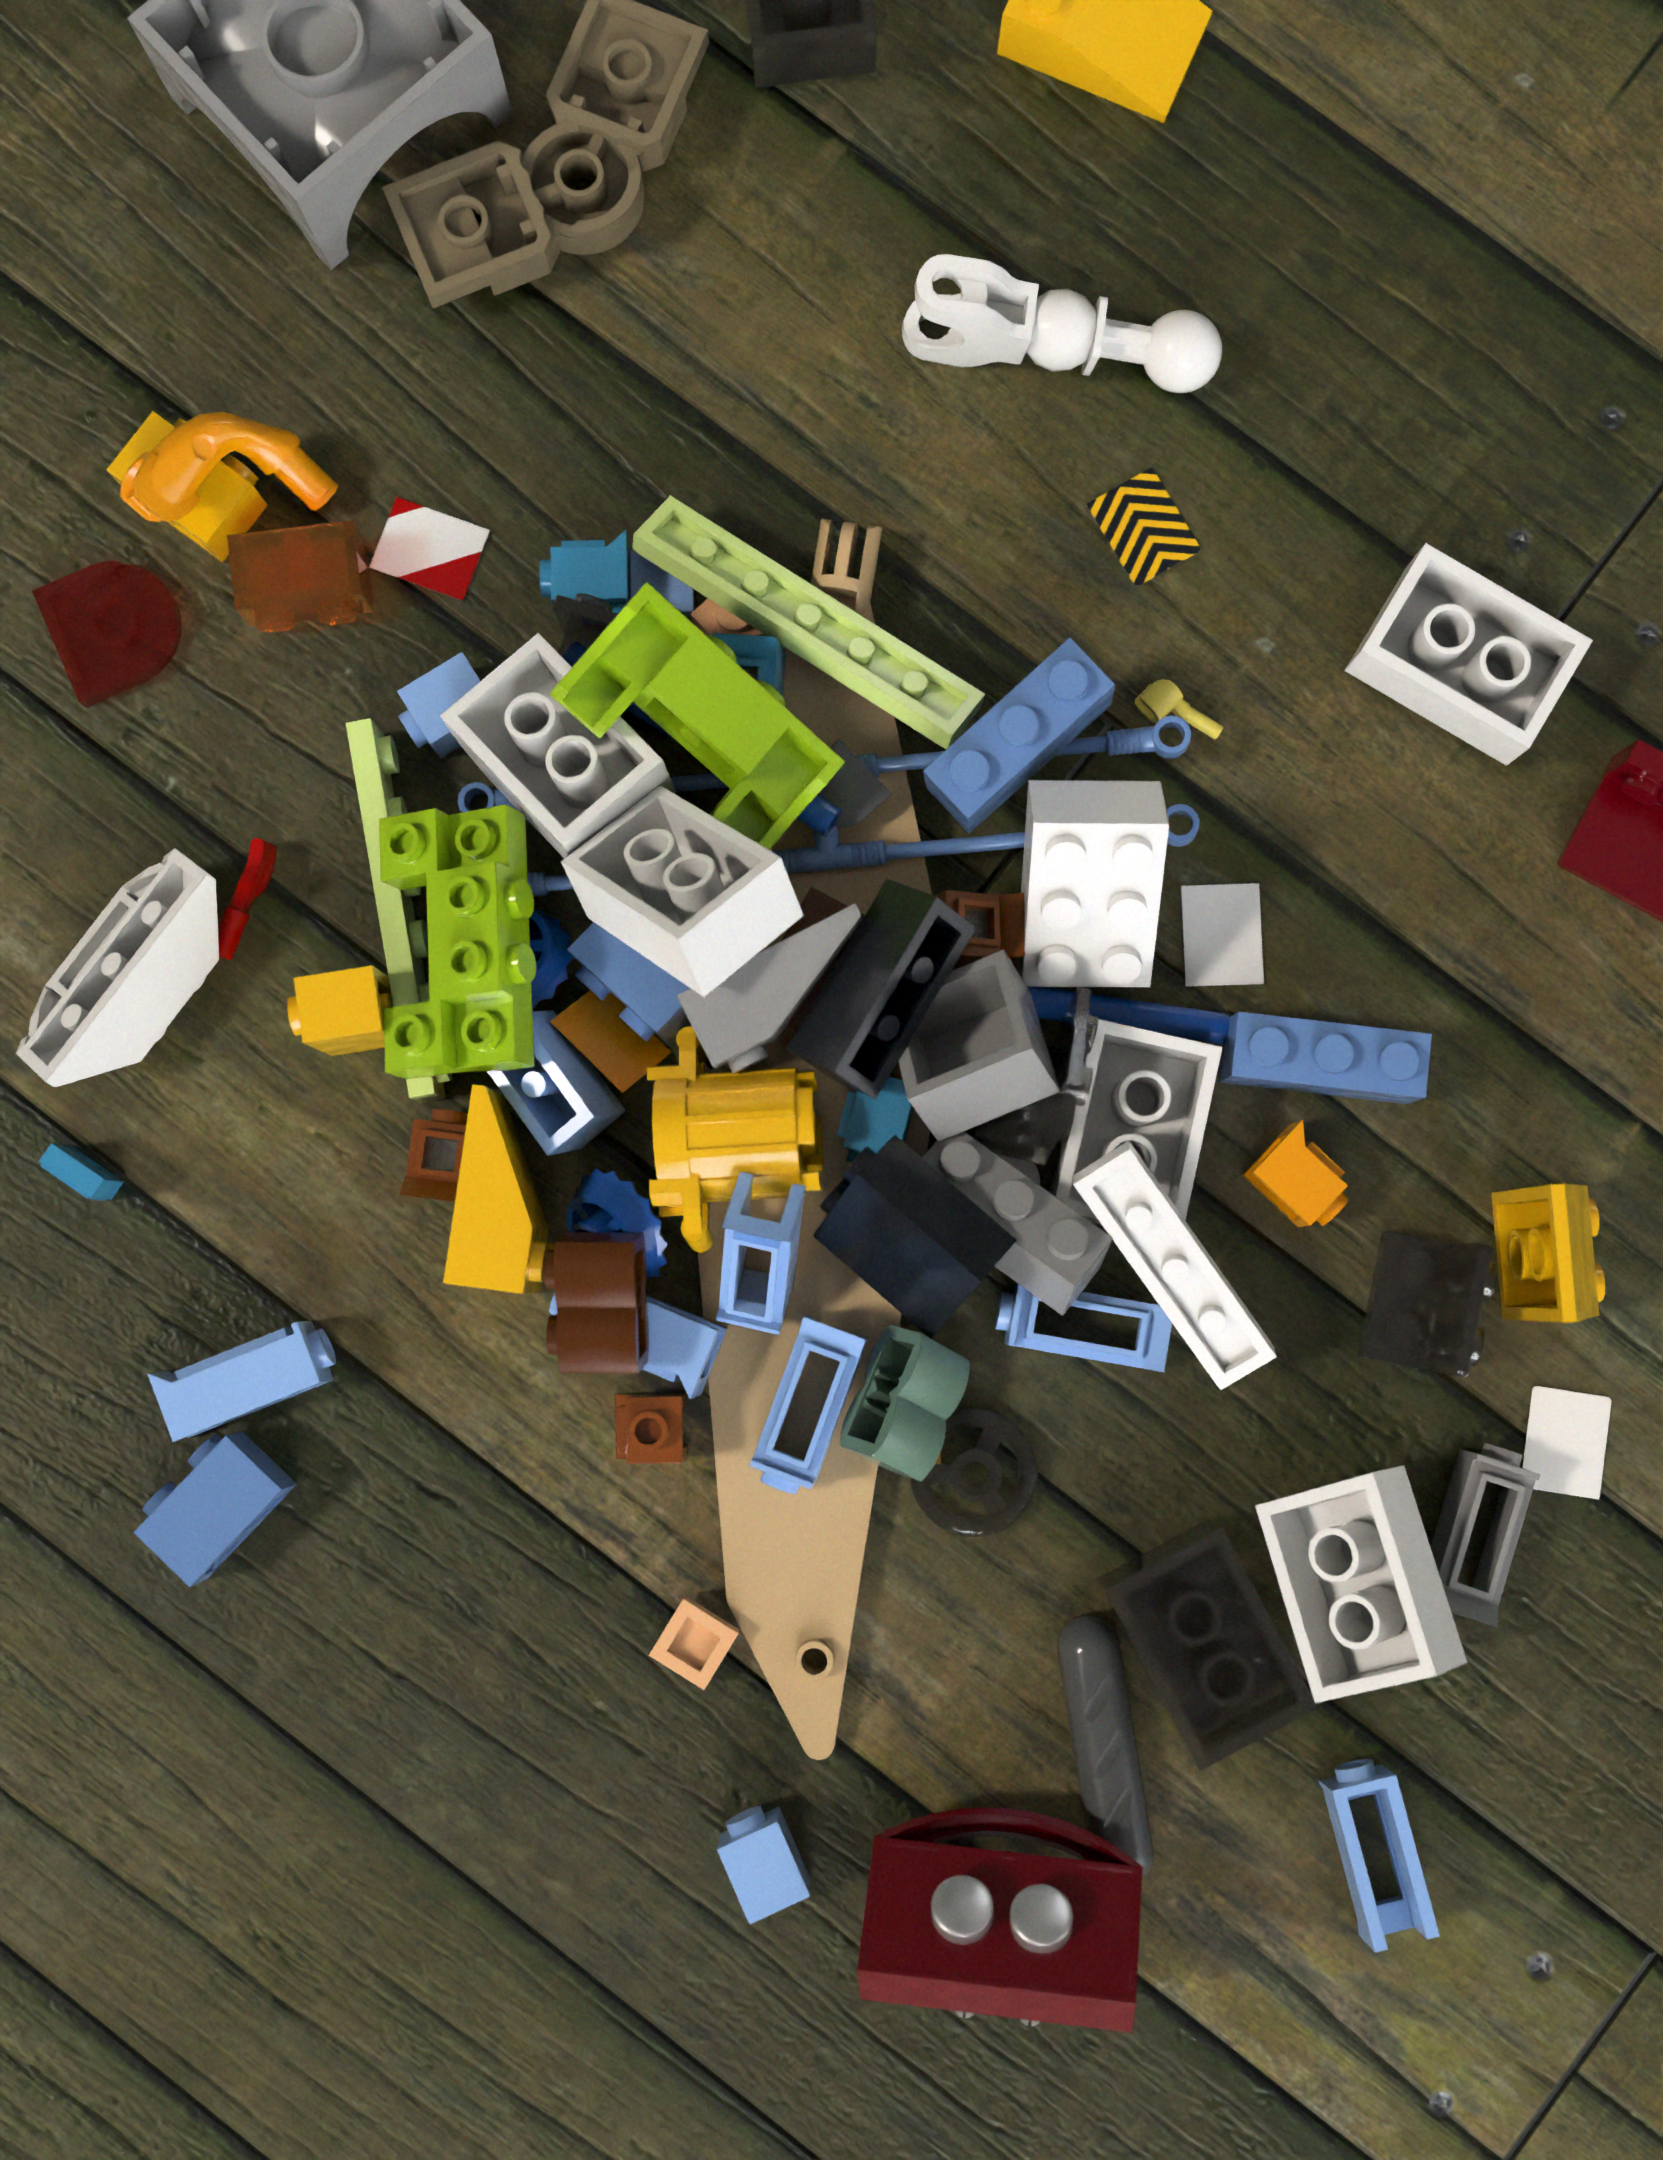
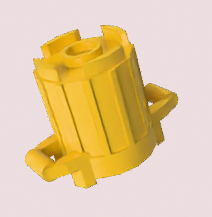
M688 1026L682 1028L676 1036V1042L679 1047V1064L650 1066L647 1068V1080H655L652 1098V1129L657 1175L656 1180H649V1192L652 1206H659V1217L683 1216L684 1220L681 1224L682 1235L693 1251L702 1253L709 1250L714 1241L710 1230V1202L731 1201L740 1171L753 1174L751 1200L788 1197L792 1183L805 1186L804 1196L807 1195V1192L823 1191V1184L819 1173H824L822 1118H816L813 1105V1092L819 1090L814 1070L799 1071L796 1067L745 1070L733 1074L732 1071L705 1073V1061L708 1057L693 1027Z

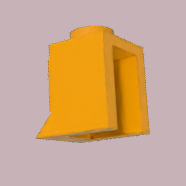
M1303 1119L1289 1124L1242 1174L1245 1179L1297 1227L1311 1226L1315 1221L1321 1226L1326 1225L1342 1210L1349 1200L1343 1193L1348 1187L1341 1179L1345 1172L1312 1141L1305 1143Z

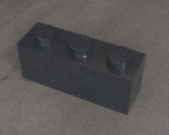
M886 879L786 1049L827 1077L876 1100L976 928L938 897Z

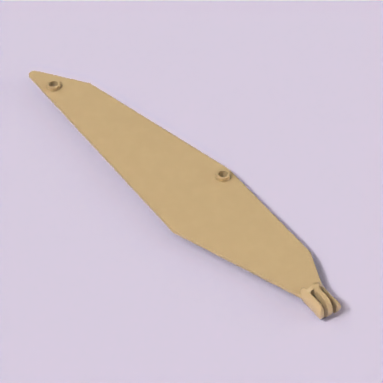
M821 519L810 584L875 624L870 602L882 528L880 526L868 525L858 580L852 578L857 551L858 524L852 522L843 523L834 575L828 574L833 543V520ZM782 646L787 653L783 698L786 702L785 708L828 747H831L840 739L854 755L876 753L877 757L903 755L894 716ZM906 770L879 773L877 779L892 794L862 822L849 827H838L840 844L878 842L883 840L884 845L921 841ZM795 819L770 851L814 847L813 829ZM924 857L886 860L885 865L860 866L859 868L788 874L799 905L803 902L810 887H813L847 906L856 904L859 912L864 915L867 913L886 879L932 895ZM786 931L779 935L774 941L768 944L760 952L781 942ZM787 1025L776 1041L764 1046L768 1057L745 1069L759 1070L796 1067L799 1071L814 1070L819 1089L813 1092V1105L816 1118H822L824 1173H819L823 1184V1191L807 1192V1195L804 1196L794 1286L780 1334L776 1335L716 1321L719 1309L725 1228H722L730 1201L710 1202V1230L714 1241L709 1250L702 1253L698 1252L703 1318L728 1328L708 1377L726 1600L803 1750L810 1758L822 1760L830 1756L835 1747L878 1470L877 1464L840 1446L841 1430L852 1401L865 1386L867 1364L877 1340L889 1325L900 1327L902 1313L813 1236L828 1215L820 1208V1205L844 1179L842 1174L851 1164L846 1162L848 1149L843 1147L845 1138L839 1137L837 1132L848 1091L857 1093V1091L827 1077L787 1050L788 1044L797 1031ZM707 1060L705 1061V1073L731 1071L729 1065L719 1070L711 1069ZM898 1061L889 1077L903 1080ZM914 1109L905 1144L920 1157H923L927 1153L930 1130ZM788 1197L752 1199L749 1216L780 1223ZM747 1246L745 1268L769 1273L772 1252ZM812 1315L820 1318V1322L852 1334L860 1333L868 1336L869 1340L816 1484L812 1489L799 1486L797 1494H791L761 1482L760 1479L763 1471L749 1465L797 1339L803 1316ZM813 1351L809 1352L774 1449L803 1460L805 1459L840 1361ZM811 1648L822 1650L827 1657V1664L819 1669L811 1668L805 1662L804 1652Z

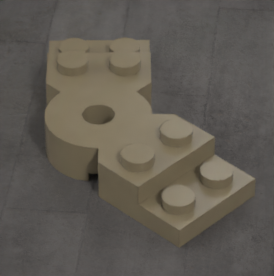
M587 0L546 92L551 120L554 125L541 132L530 143L523 156L520 149L497 140L382 187L432 308L490 286L493 295L496 296L550 274L560 251L575 255L601 253L617 246L633 232L642 216L645 204V187L642 173L661 166L666 161L687 112V93L709 45L708 29L634 0ZM579 179L594 181L593 185L585 190L568 188L574 181Z

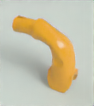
M221 411L196 415L172 430L151 452L142 453L125 473L121 484L120 497L128 506L149 522H173L188 514L200 500L196 490L215 465L228 453L234 451L249 458L264 474L270 475L273 473L311 511L318 510L326 504L336 492L338 484L299 447L301 439L291 431Z

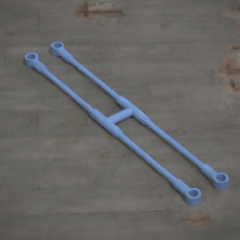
M1170 715L1160 719L1155 726L1106 731V736L1075 738L1056 756L1106 751L1108 756L1156 752L1163 758L1174 759L1180 757L1187 750L1191 740V730L1184 719ZM1174 728L1182 734L1183 741L1178 746L1169 747L1161 742L1159 734L1164 729ZM944 751L877 757L876 753L855 756L878 778L879 773L925 769ZM713 773L670 777L676 792L728 787ZM480 782L467 784L458 795L457 803L461 812L471 811L470 802L472 798L481 793L488 796L486 808L507 804L516 809L499 789H491ZM1185 804L1170 806L1167 809L1168 820L1173 816H1183L1190 822L1191 830L1182 836L1175 835L1169 830L1167 843L1177 847L1188 845L1194 840L1199 829L1200 821L1198 814L1193 808ZM834 826L825 837L813 830L814 847L772 850L771 852L781 857L787 874H794L797 872H816L859 868L860 866L885 865L886 860L1024 848L1025 832L884 845L883 840L878 842L840 844L838 827ZM546 872L527 873L528 884L532 890L533 897L547 896L549 891L574 889L567 874L547 876Z

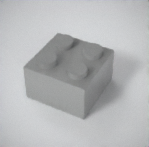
M1004 949L950 972L899 1059L907 1099L938 1142L1060 1092L1032 995Z

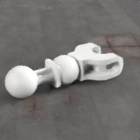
M950 254L931 257L919 270L914 285L915 301L907 310L902 324V338L907 350L921 360L957 367L982 366L992 362L1020 365L1025 353H1027L1036 365L1052 372L1071 370L1082 364L1081 375L1090 376L1099 357L1142 364L1149 378L1157 386L1172 393H1188L1204 386L1216 373L1222 357V342L1218 330L1207 317L1191 310L1172 311L1157 319L1152 326L1106 319L1108 297L1099 296L1094 307L1084 295L1070 289L1049 290L1037 297L1039 284L1018 280L1012 277L1005 269L990 261ZM940 278H948L957 284L961 293L955 295L937 294L933 290L932 282ZM927 319L931 322L950 327L947 335L940 339H930L920 331L919 323Z

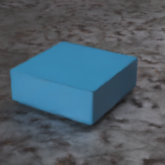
M51 1143L38 1161L41 1163L40 1166L87 1199L112 1200L124 1183V1181L73 1146Z

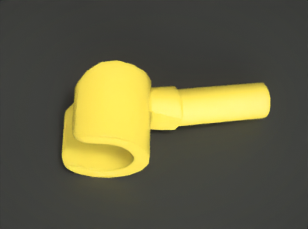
M1161 679L1148 685L1134 701L1137 709L1154 723H1157L1172 712L1175 716L1184 719L1188 724L1214 740L1218 738L1223 730L1222 725L1197 711L1188 702L1184 701L1180 689L1170 680Z

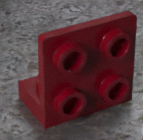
M1638 739L1611 758L1557 863L1560 868L1663 922V751Z

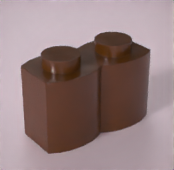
M565 1232L555 1241L554 1250H547L544 1259L545 1287L547 1290H555L557 1315H550L547 1323L546 1342L549 1354L557 1355L560 1373L639 1374L648 1362L649 1323L646 1301L647 1265L644 1232Z

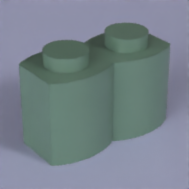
M889 1325L881 1334L871 1352L866 1368L865 1386L856 1395L847 1411L841 1430L840 1446L891 1472L922 1482L934 1467L942 1450L946 1432V1420L957 1408L965 1392L970 1372V1360L922 1333Z

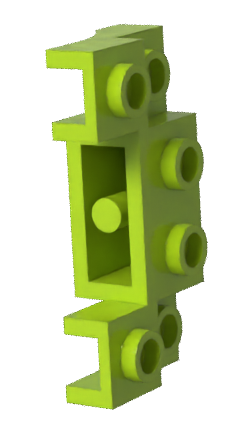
M646 582L549 695L599 739L610 729L628 706L634 702L730 788L709 815L770 850L800 813L829 783L845 761L785 708L786 702L783 696L772 685L762 680L753 679L736 663V655L725 642L712 635L706 636Z
M505 804L452 815L433 808L380 818L381 882L399 890L426 886L430 999L427 1002L384 1008L385 1073L404 1079H413L460 1072L509 1071L534 1067L531 982L536 975V960L530 947L529 917L533 914L534 898L527 877L525 814Z

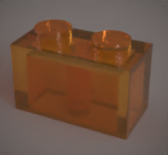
M353 520L227 535L235 610L250 627H256L257 630L263 632H283L294 628V622L319 619V622L323 624L340 625L355 621L357 619L356 614L374 612L366 540Z

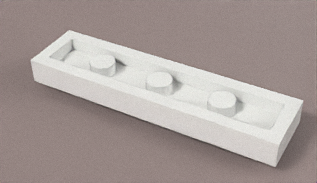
M1129 1140L1073 1175V1185L1108 1234L1113 1238L1115 1244L1220 1390L1277 1357L1274 1345Z

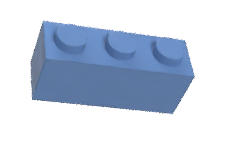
M1069 637L923 770L926 788L970 834L1112 705L1115 684Z
M1237 1012L1229 1017L1228 1035L1225 1043L1222 1044L1218 1083L1408 1104L1426 1098L1432 1034Z

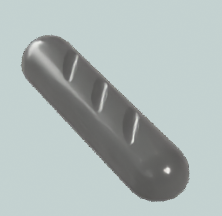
M1083 1614L1072 1618L1063 1626L1058 1637L1057 1653L1086 1830L1112 1843L1137 1861L1143 1867V1878L1153 1864L1154 1847L1120 1640L1116 1630L1107 1620L1097 1615Z

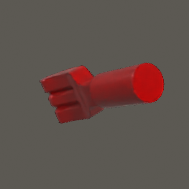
M261 838L251 840L244 871L239 879L231 903L225 907L218 924L219 957L230 961L234 957L250 915L248 911L253 900L265 891L274 870L277 854L276 846Z

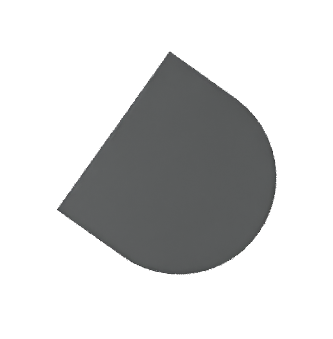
M838 739L830 748L845 763L818 795L842 809L841 815L834 826L849 827L865 820L892 793Z

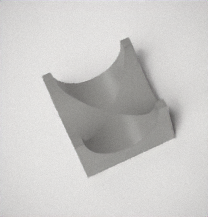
M148 0L127 18L174 102L186 115H189L194 109L198 108L224 133L278 197L307 238L315 254L330 270H333L349 256L347 249L349 222L363 191L382 165L405 142L432 123L461 112L481 113L494 128H497L513 114L492 34L460 0Z

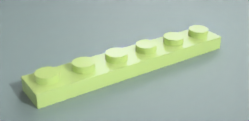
M671 495L634 533L632 545L634 552L766 636L776 637L782 646L944 749L949 748L980 710L985 693Z
M371 718L347 722L346 729L393 1006L430 1001L429 982H426L422 958L428 957V930L423 919L415 920L412 896L420 895V887L399 890L381 882L379 819L408 813L403 797L394 798L391 774L399 773L400 771L396 745L391 735L384 736V733ZM452 1073L406 1079L409 1098L420 1103L445 1099L443 1082L452 1081Z

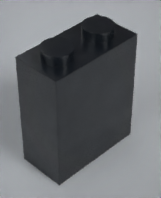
M896 1135L877 1154L867 1146L842 1174L844 1179L820 1205V1208L828 1215L813 1235L931 1339L1017 1241Z

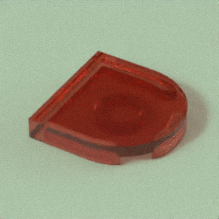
M104 561L90 565L32 590L78 701L86 708L151 680L164 670L177 651L182 630L178 604L170 590L158 577L140 567L123 564L118 561Z

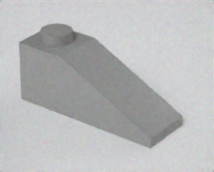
M856 904L756 954L705 997L691 988L676 995L712 1067L719 1070L729 1065L732 1073L736 1074L768 1057L764 1046L777 1040L860 925L862 916Z

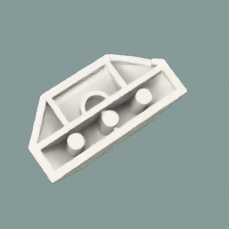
M174 848L164 856L161 863L146 868L125 883L45 984L30 1019L28 1036L21 1040L16 1054L46 1083L53 1087H59L141 1062L152 1046L161 1039L169 1024L192 994L202 986L206 976L219 961L216 879Z

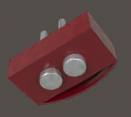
M991 1807L955 1809L925 1815L887 1829L874 1836L857 1967L860 1999L955 2011L961 2018L963 2017V2012H966V2018L972 2017L975 2013L1020 2019L1027 2026L1028 2020H1032L1031 2026H1036L1041 2021L1132 2033L1137 1995L1143 1867L1115 1845L1086 1829L1061 1819L1017 1809ZM969 1837H1011L1044 1844L1079 1859L938 1843Z

